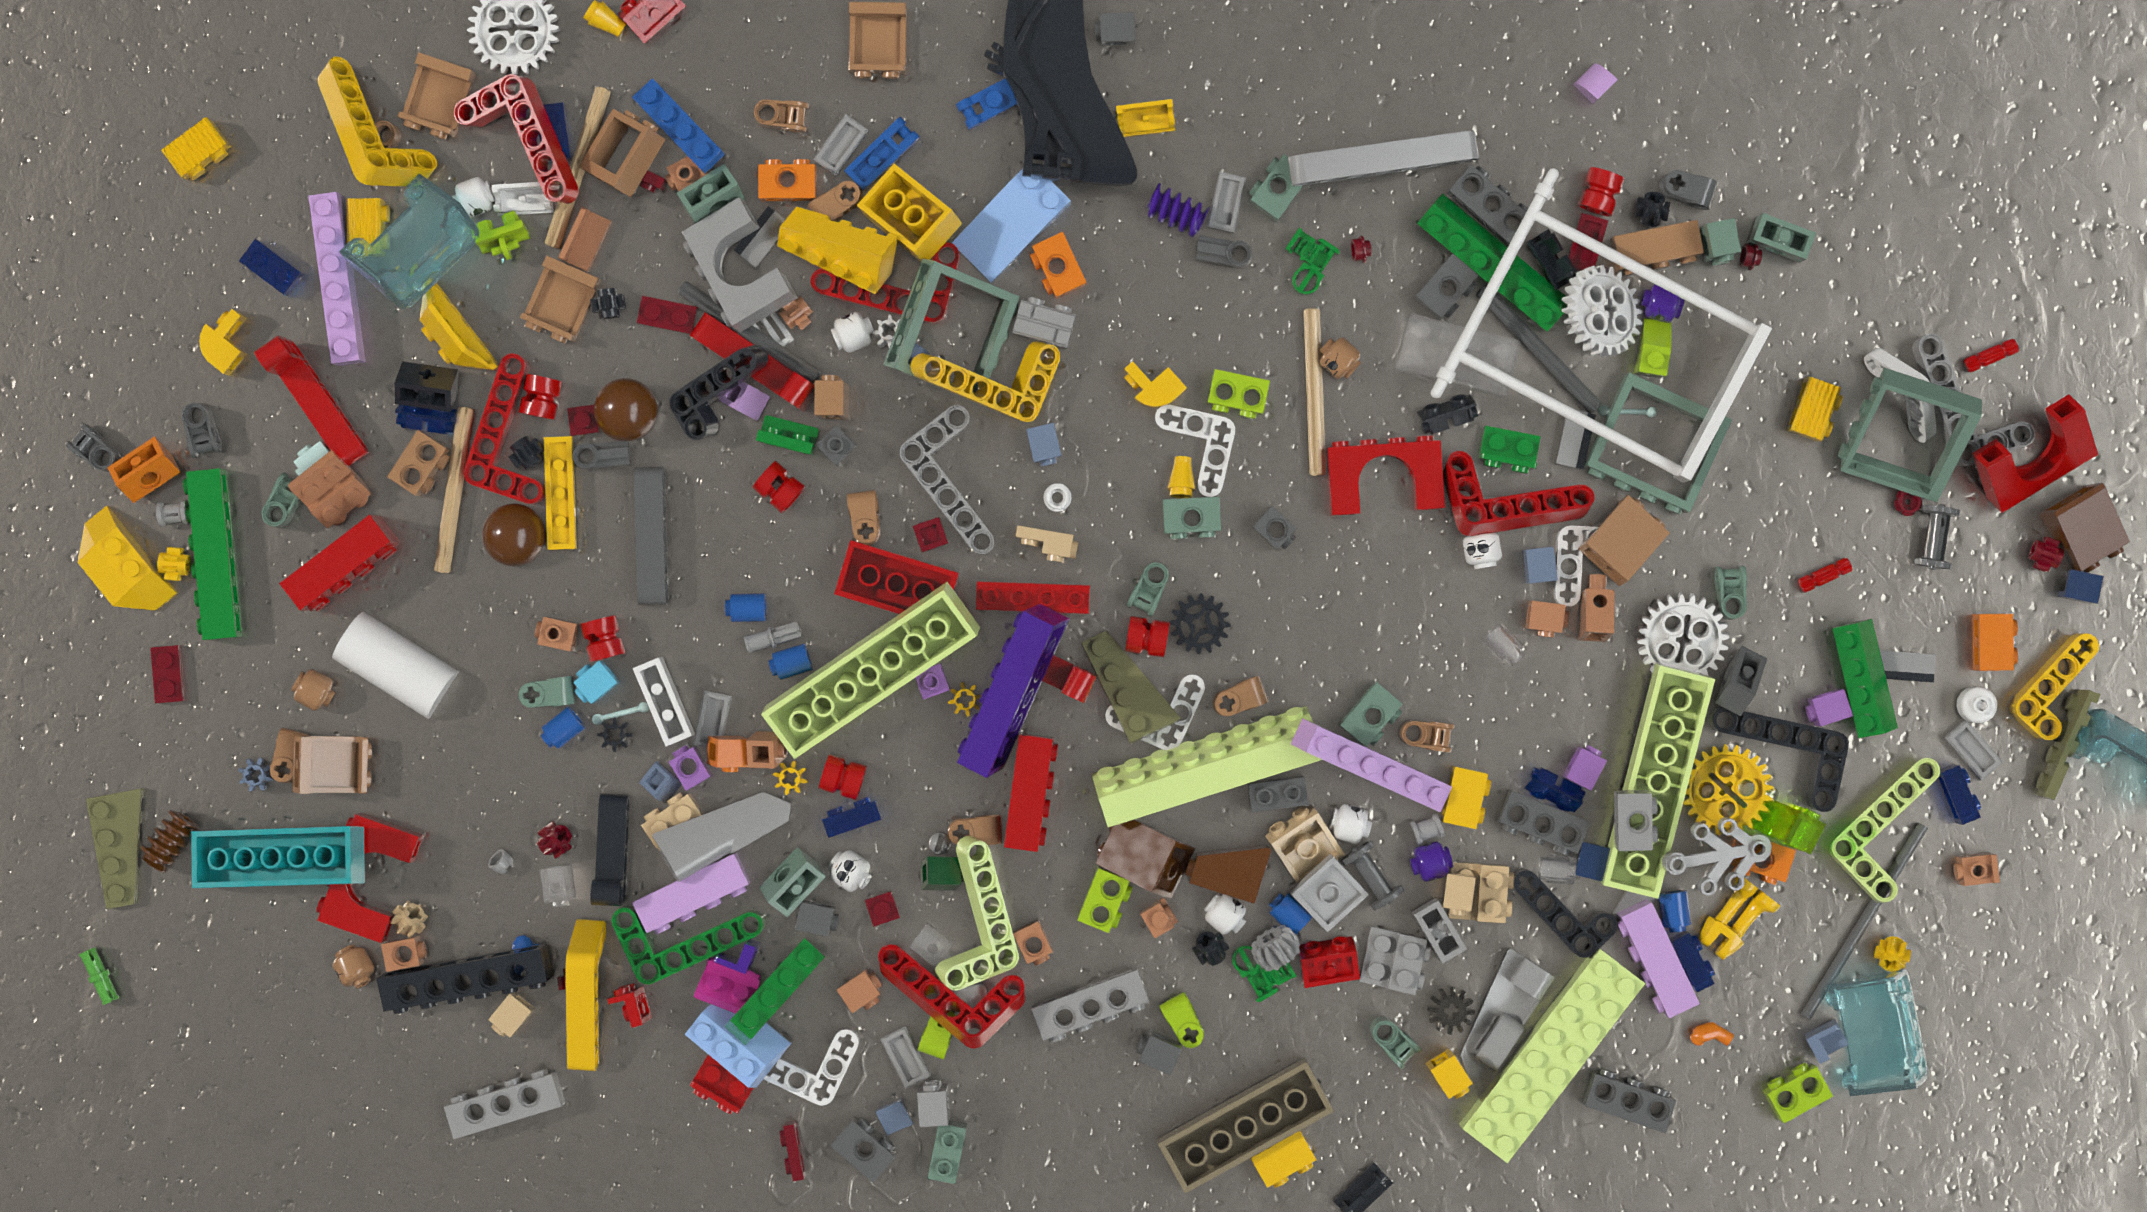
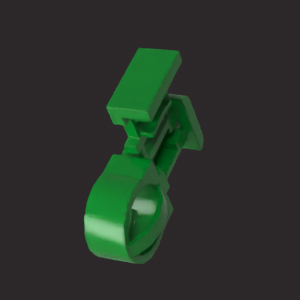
M1299 227L1285 248V251L1290 254L1295 252L1301 256L1299 260L1308 262H1303L1294 273L1292 286L1297 293L1310 295L1318 289L1320 282L1325 276L1322 274V271L1334 253L1339 255V249L1324 239L1317 241L1320 245L1316 244V239L1303 232V229ZM1299 237H1300V240L1298 241V243L1296 244V246H1295L1294 249L1292 250L1291 248H1293V246L1295 245V243L1297 242V240H1298ZM1304 270H1308V274L1300 286L1297 287V275ZM1315 275V287L1310 291H1303L1312 276Z
M1250 945L1238 946L1232 954V963L1242 978H1248L1258 995L1255 998L1257 1002H1262L1278 991L1277 986L1274 988L1272 986L1276 984L1279 986L1291 978L1297 977L1289 962L1285 966L1288 973H1286L1283 966L1279 970L1273 969L1271 971H1266L1264 968L1261 969V966L1257 963L1253 966L1243 950H1252ZM1238 952L1246 964L1247 970L1237 965L1236 955Z

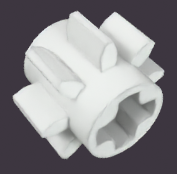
M889 315L888 320L883 322L877 320L879 328L873 331V335L876 338H881L877 343L880 348H883L885 345L890 348L893 337L886 333L889 330L896 332L900 319L895 322L893 317Z

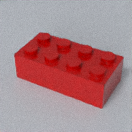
M369 514L279 584L300 611L312 612L316 610L318 612L330 603L329 597L336 593L340 595L353 585L351 581L358 576L362 578L375 569L373 564L380 559L386 560L398 551L395 547L401 542L381 516Z
M850 540L834 594L900 614L946 582L955 591L960 573Z
M1027 733L1019 734L1004 848L1038 852L1039 846L1045 845L1047 828L1041 826L1043 817L1048 818L1051 801L1045 799L1046 789L1052 790L1054 772L1049 771L1050 761L1056 762L1058 744L1053 743V737Z

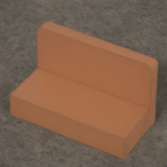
M582 207L558 258L589 272L612 221Z

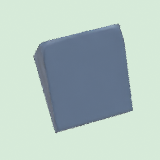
M657 761L639 782L655 799L664 804L671 799L682 785L674 774Z
M902 1098L875 1111L887 1135L913 1125Z

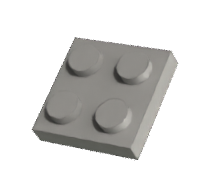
M1331 853L1289 891L1327 932L1369 895Z

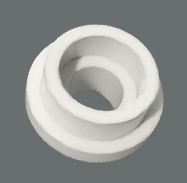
M1052 484L1044 492V503L1052 511H1063L1071 503V492L1063 484ZM1056 492L1063 495V500L1060 503H1055L1052 500V495Z

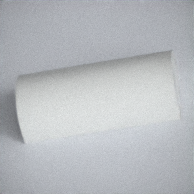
M361 612L349 625L332 656L335 661L427 719L431 717L459 673L455 668L366 612Z

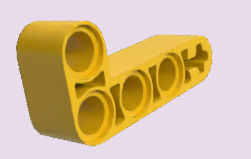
M2077 633L2070 636L2010 701L2009 712L2012 717L2037 739L2053 740L2060 735L2062 724L2047 707L2097 654L2099 643L2096 637L2087 633ZM2079 641H2086L2084 644L2086 651H2078L2081 648ZM2062 659H2065L2069 665L2068 671L2065 674H2061L2058 670V664ZM2043 680H2046L2050 686L2048 693L2045 695L2039 691V684ZM2026 700L2030 704V711L2024 716L2019 708L2020 704ZM2047 719L2051 724V730L2048 734L2044 735L2041 732L2040 726Z

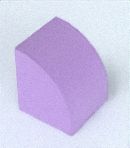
M1594 63L1573 85L1594 104L1618 79L1604 67Z
M742 382L722 395L719 401L758 421L770 396Z

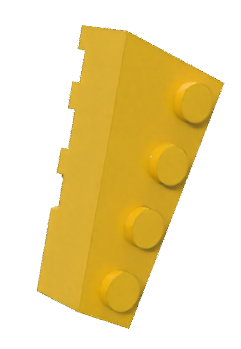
M796 206L779 228L777 246L833 273L835 276L876 294L892 274L898 235L888 233L887 236L877 234V229L867 226L864 230L852 227V223L843 219L840 222L831 221L828 215Z

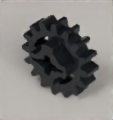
M1203 593L1199 594L1198 600H1194L1192 595H1189V603L1185 604L1181 600L1178 602L1181 607L1180 611L1172 610V613L1177 618L1176 620L1169 621L1171 625L1176 626V630L1171 632V636L1179 635L1180 639L1176 644L1179 646L1185 642L1187 644V652L1192 647H1195L1197 654H1201L1202 648H1206L1208 653H1211L1212 644L1221 647L1222 645L1218 639L1220 637H1228L1223 632V629L1230 627L1231 624L1224 622L1223 618H1226L1229 613H1221L1220 609L1223 603H1218L1215 606L1213 604V596H1210L1205 601ZM1203 605L1198 613L1190 614L1185 612L1192 606ZM1212 610L1218 617L1219 627L1211 622L1210 614ZM1206 611L1204 623L1208 626L1206 630L1200 629L1194 637L1195 625L1192 621L1194 618L1199 619ZM1181 621L1188 624L1190 629L1188 638L1182 632ZM1208 633L1214 636L1207 642L1197 643L1199 637Z

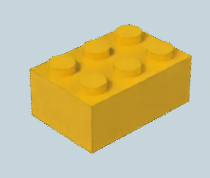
M896 164L889 168L857 204V207L867 219L887 235L888 233L898 235L897 243L920 262L922 259L930 260L962 225V222L952 209Z

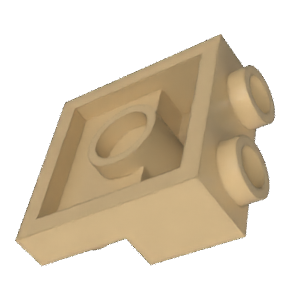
M1017 526L1016 538L1021 539L1020 544L1038 547V542H1043L1042 554H1047V560L1064 563V557L1076 559L1078 542L1073 541L1074 535Z
M680 792L667 801L669 807L661 812L656 808L644 816L646 822L641 826L659 851L660 848L652 837L654 833L704 815L691 793L683 796Z
M1313 805L1298 807L1292 813L1293 817L1285 823L1282 821L1274 823L1269 828L1270 833L1265 835L1296 884L1330 853L1337 860L1345 856Z
M1453 862V868H1450L1451 873L1476 876L1472 911H1466L1465 916L1449 914L1448 908L1447 916L1449 919L1506 923V917H1511L1512 900H1507L1508 889H1513L1514 872H1509V866Z

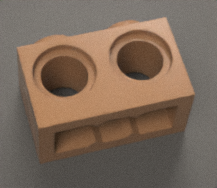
M417 430L387 477L415 496H421L422 493L427 494L435 483V480L432 478L438 469L442 471L451 458L448 454L451 449L424 431ZM432 445L435 448L436 454L432 460L427 461L423 457V450L425 447ZM412 469H417L420 473V479L416 484L412 485L408 481V473Z

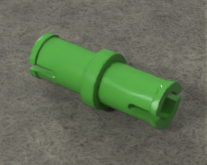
M96 947L78 954L90 976L87 979L89 983L93 982L102 1005L118 999L119 995H117L108 976L111 973L109 969H105L96 951Z

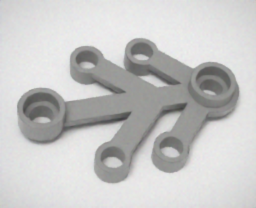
M1723 817L1718 822L1719 831L1728 836L1732 835L1743 844L1731 847L1711 833L1706 824L1696 822L1691 827V835L1697 840L1706 842L1715 850L1685 856L1678 851L1672 850L1663 856L1662 866L1670 874L1679 875L1687 867L1716 862L1706 877H1703L1698 882L1699 891L1704 895L1710 896L1717 891L1716 882L1732 860L1743 857L1734 872L1728 873L1725 877L1726 886L1737 891L1744 886V876L1754 862H1762L1769 857L1772 849L1770 840L1762 834L1750 836L1737 827L1736 821L1729 817ZM1731 822V828L1725 831L1724 824ZM1704 827V833L1701 836H1697V829ZM1761 844L1762 850L1759 853H1755V846ZM1680 859V866L1674 869L1673 862ZM1738 877V883L1732 886V878ZM1711 882V888L1704 891L1705 883Z

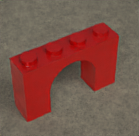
M2070 394L2045 408L2051 427V438L2044 452L2032 462L2022 466H2015L2012 454L1997 439L1972 453L1986 497L2001 513L2098 455L2086 411Z
M1429 435L1417 436V442H1406L1405 437L1388 438L1389 444H1377V439L1360 440L1361 445L1349 446V441L1332 442V447L1326 448L1330 516L1360 514V473L1370 460L1381 456L1398 459L1410 471L1413 482L1414 510L1445 508L1441 440L1434 441V436Z
M363 813L355 814L354 818L350 817L346 826L364 827V854L371 852L381 853L407 863L415 861L424 836ZM351 884L326 885L329 887L326 897H321L316 912L320 913L317 921L379 943L387 941L392 926L390 921L395 916L393 913L364 903L357 897Z

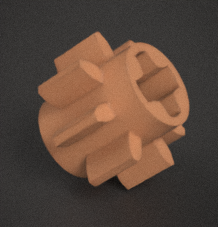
M799 296L794 301L785 305L778 313L790 329L797 325L802 330L811 323L808 316L813 311L804 299Z

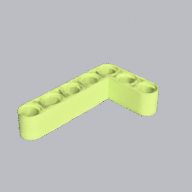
M1923 758L1916 762L1830 844L1829 852L1832 858L1878 903H1887L1893 900L1898 892L1897 884L1863 848L1939 777L1940 767L1931 758ZM1926 764L1932 768L1933 775L1930 779H1924L1919 775L1918 769L1920 765ZM1905 783L1912 788L1910 798H1902L1898 794V786ZM1879 803L1890 805L1892 810L1890 817L1884 818L1878 814L1877 806ZM1859 822H1866L1870 825L1871 834L1868 837H1862L1857 833L1856 827ZM1839 841H1845L1850 845L1851 851L1848 856H1840L1836 852V844ZM1858 862L1869 864L1871 871L1868 877H1861L1857 874L1856 865ZM1884 882L1889 885L1891 892L1887 898H1882L1876 893L1878 883Z
M965 836L959 840L956 846V853L982 945L945 959L935 968V977L947 988L955 991L1009 971L1016 966L1019 960V953L990 849L985 842L972 836ZM976 845V853L970 857V849ZM983 871V879L977 883V876ZM991 897L989 907L984 909L985 901ZM998 924V930L995 934L991 935L992 927ZM1005 950V956L999 961L1000 952ZM980 960V966L973 971L974 963ZM955 969L954 977L948 981L949 973Z

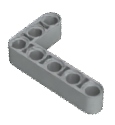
M1926 334L1917 338L1913 343L1912 350L1920 373L1930 383L1961 392L1941 337L1936 334ZM1925 340H1929L1934 346L1931 355L1923 351L1922 345ZM1935 366L1943 371L1941 381H1936L1932 376V370ZM1934 405L1935 416L1945 444H1947L1953 433L1951 423L1954 419L1959 421L1962 414ZM2021 421L1980 435H1976L1974 430L1967 447L1973 453L1985 446L1989 437H1994L2011 452L2031 444L2035 439V429L2030 423ZM2017 427L2024 431L2025 436L2022 442H2018L2014 438V430ZM1971 455L1968 461L1960 457L1957 466L1961 467L1975 465L1973 455Z
M953 405L904 442L900 448V457L969 547L977 554H988L995 545L993 534L932 457L934 453L963 432L970 424L968 411L963 406ZM954 411H961L965 414V422L960 426H954L950 423L949 418ZM933 428H938L943 432V438L939 443H930L927 438L928 432ZM911 445H916L921 450L920 457L915 461H910L905 456L906 449ZM929 467L935 468L938 472V478L933 483H927L923 480V471ZM944 490H952L955 493V501L951 505H943L940 501V494ZM962 512H969L973 517L972 524L967 528L960 527L957 523V517ZM979 534H986L990 538V545L985 550H979L974 545V540Z

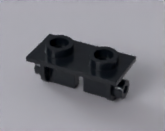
M1548 229L1527 242L1533 256L1539 261L1546 273L1547 279L1552 283L1555 290L1568 284L1570 278L1576 277L1575 272H1577V269H1575L1568 255L1566 254L1560 259L1557 256V253L1564 249L1554 232L1551 233Z
M1459 394L1453 396L1450 401L1441 404L1432 403L1426 405L1423 410L1417 411L1418 416L1423 422L1421 425L1424 434L1430 433L1431 435L1450 429L1447 421L1449 418H1452L1453 424L1456 427L1472 422L1475 417H1478L1475 407L1477 404L1470 394Z
M1373 1163L1333 1202L1342 1212H1364L1393 1182Z

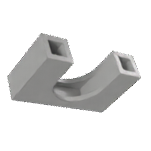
M741 198L735 199L682 231L686 239L683 242L684 248L690 257L695 256L698 265L695 266L698 274L704 281L708 280L711 286L708 289L711 298L716 304L720 303L724 310L720 313L722 319L729 328L733 326L739 332L744 331L798 298L786 275L778 268L744 286H733L726 283L722 274V261L725 253L734 243L760 228L748 205Z

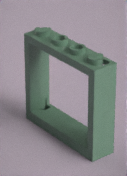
M922 259L883 365L917 378L911 372V365L908 364L939 277L942 274L1000 298L973 371L990 379L992 371L998 364V354L1001 346L1007 340L1011 319L1017 313L1020 296L936 261ZM977 382L973 386V394L978 390Z
M1884 367L1880 377H1874L1872 381L1869 399H1864L1860 406L1859 415L1861 416L1858 422L1853 421L1851 424L1848 442H1843L1838 453V457L1841 458L1840 471L1938 502L1982 417V399ZM1886 390L1962 414L1931 476L1856 452Z
M1627 373L1622 380L1603 425L1611 429L1614 428L1631 390L1703 422L1709 409L1632 373ZM1725 416L1684 500L1600 462L1599 458L1608 440L1597 435L1586 459L1585 467L1590 469L1589 474L1600 480H1604L1605 476L1614 480V486L1629 492L1632 488L1641 492L1639 497L1655 504L1656 500L1667 504L1665 509L1678 515H1681L1682 512L1688 513L1695 503L1732 419Z

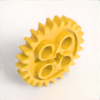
M1724 744L1722 752H1719L1713 746V755L1711 756L1703 751L1702 756L1704 760L1702 762L1697 759L1694 760V764L1697 767L1691 771L1692 776L1689 779V788L1685 794L1690 798L1683 802L1685 806H1693L1688 815L1691 817L1699 815L1695 823H1704L1706 821L1710 831L1715 826V833L1720 836L1722 833L1718 829V822L1724 817L1722 809L1726 804L1731 803L1735 805L1736 809L1735 813L1729 818L1736 821L1737 827L1743 831V826L1745 825L1754 830L1752 821L1756 819L1762 823L1763 819L1759 815L1761 811L1770 813L1765 803L1774 802V799L1767 795L1768 792L1775 791V787L1767 785V782L1771 781L1773 776L1763 774L1769 767L1766 764L1757 766L1761 758L1757 755L1750 759L1751 751L1749 749L1741 754V748L1738 745L1734 747L1733 752H1730L1727 744ZM1726 764H1732L1734 766L1733 774L1729 777H1722V767ZM1709 774H1715L1723 783L1731 787L1732 791L1747 803V807L1743 808L1732 797L1725 794V791L1709 777ZM1746 783H1753L1755 785V791L1750 796H1743L1741 792L1743 785ZM1706 785H1713L1715 788L1714 794L1710 798H1703L1701 794L1702 789ZM1731 822L1724 824V829L1728 831L1731 828Z

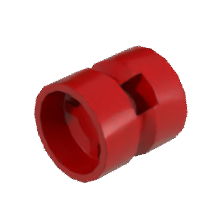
M1590 167L1585 180L1588 189L1582 191L1577 206L1594 214L1611 217L1616 206L1613 195L1620 194L1625 178L1605 169Z
M526 374L523 389L527 392V395L521 398L519 413L555 420L558 405L554 400L560 397L563 382L547 377Z
M774 461L757 479L752 488L763 498L770 497V504L783 514L800 496L806 486L794 476L788 477V471L777 461ZM776 482L782 484L777 490L773 487Z
M616 615L580 624L584 639L589 641L586 649L590 662L626 653L622 638L616 635L620 630Z
M1131 616L1125 651L1141 654L1143 650H1146L1148 655L1164 658L1170 622L1153 620L1152 623H1148L1146 618Z
M829 754L818 789L830 793L839 790L841 796L857 800L867 766L853 761L847 765L843 758Z

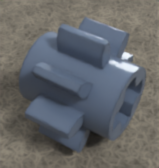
M263 757L257 760V764L251 758L247 759L246 763L248 766L238 769L239 772L243 773V779L239 783L250 785V792L254 791L257 785L262 791L267 790L265 783L267 781H274L272 776H270V766L264 764L265 759ZM255 770H260L262 773L258 776V779L252 778Z

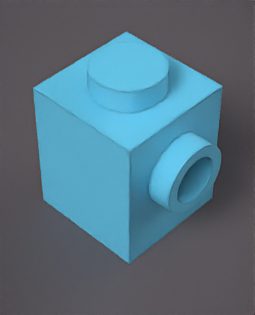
M601 660L592 667L590 664H587L576 673L578 679L573 683L577 687L574 690L584 703L589 701L591 704H595L621 681L605 662Z

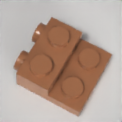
M330 450L288 484L291 492L308 507L311 514L327 529L332 525L337 526L343 523L346 519V514L354 507H363L368 501V496L371 495L366 483L333 450Z

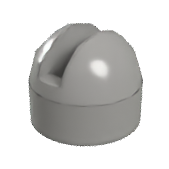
M936 832L929 839V848L937 855L947 853L951 847V840L944 832ZM939 836L944 838L940 851L935 850Z
M503 849L495 852L488 863V867L498 874L508 873L506 870L508 866L513 867L512 857Z

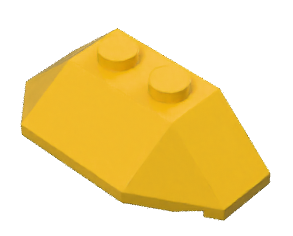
M428 277L424 281L419 319L424 325L421 331L430 342L435 340L441 347L438 353L448 365L452 362L459 367L497 372L499 363L437 282Z
M105 506L85 523L77 563L112 606L157 611L178 594L168 580H164L163 573H158L155 563L109 506Z

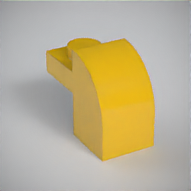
M231 309L230 312L225 311L219 317L217 328L205 324L199 339L200 349L205 359L221 373L229 376L247 355L246 352L230 340L247 319L246 316L234 309Z
M1133 361L1124 368V371L1127 373L1124 379L1134 390L1138 387L1142 390L1134 399L1143 406L1160 408L1169 405L1187 390V387L1169 367L1152 382Z

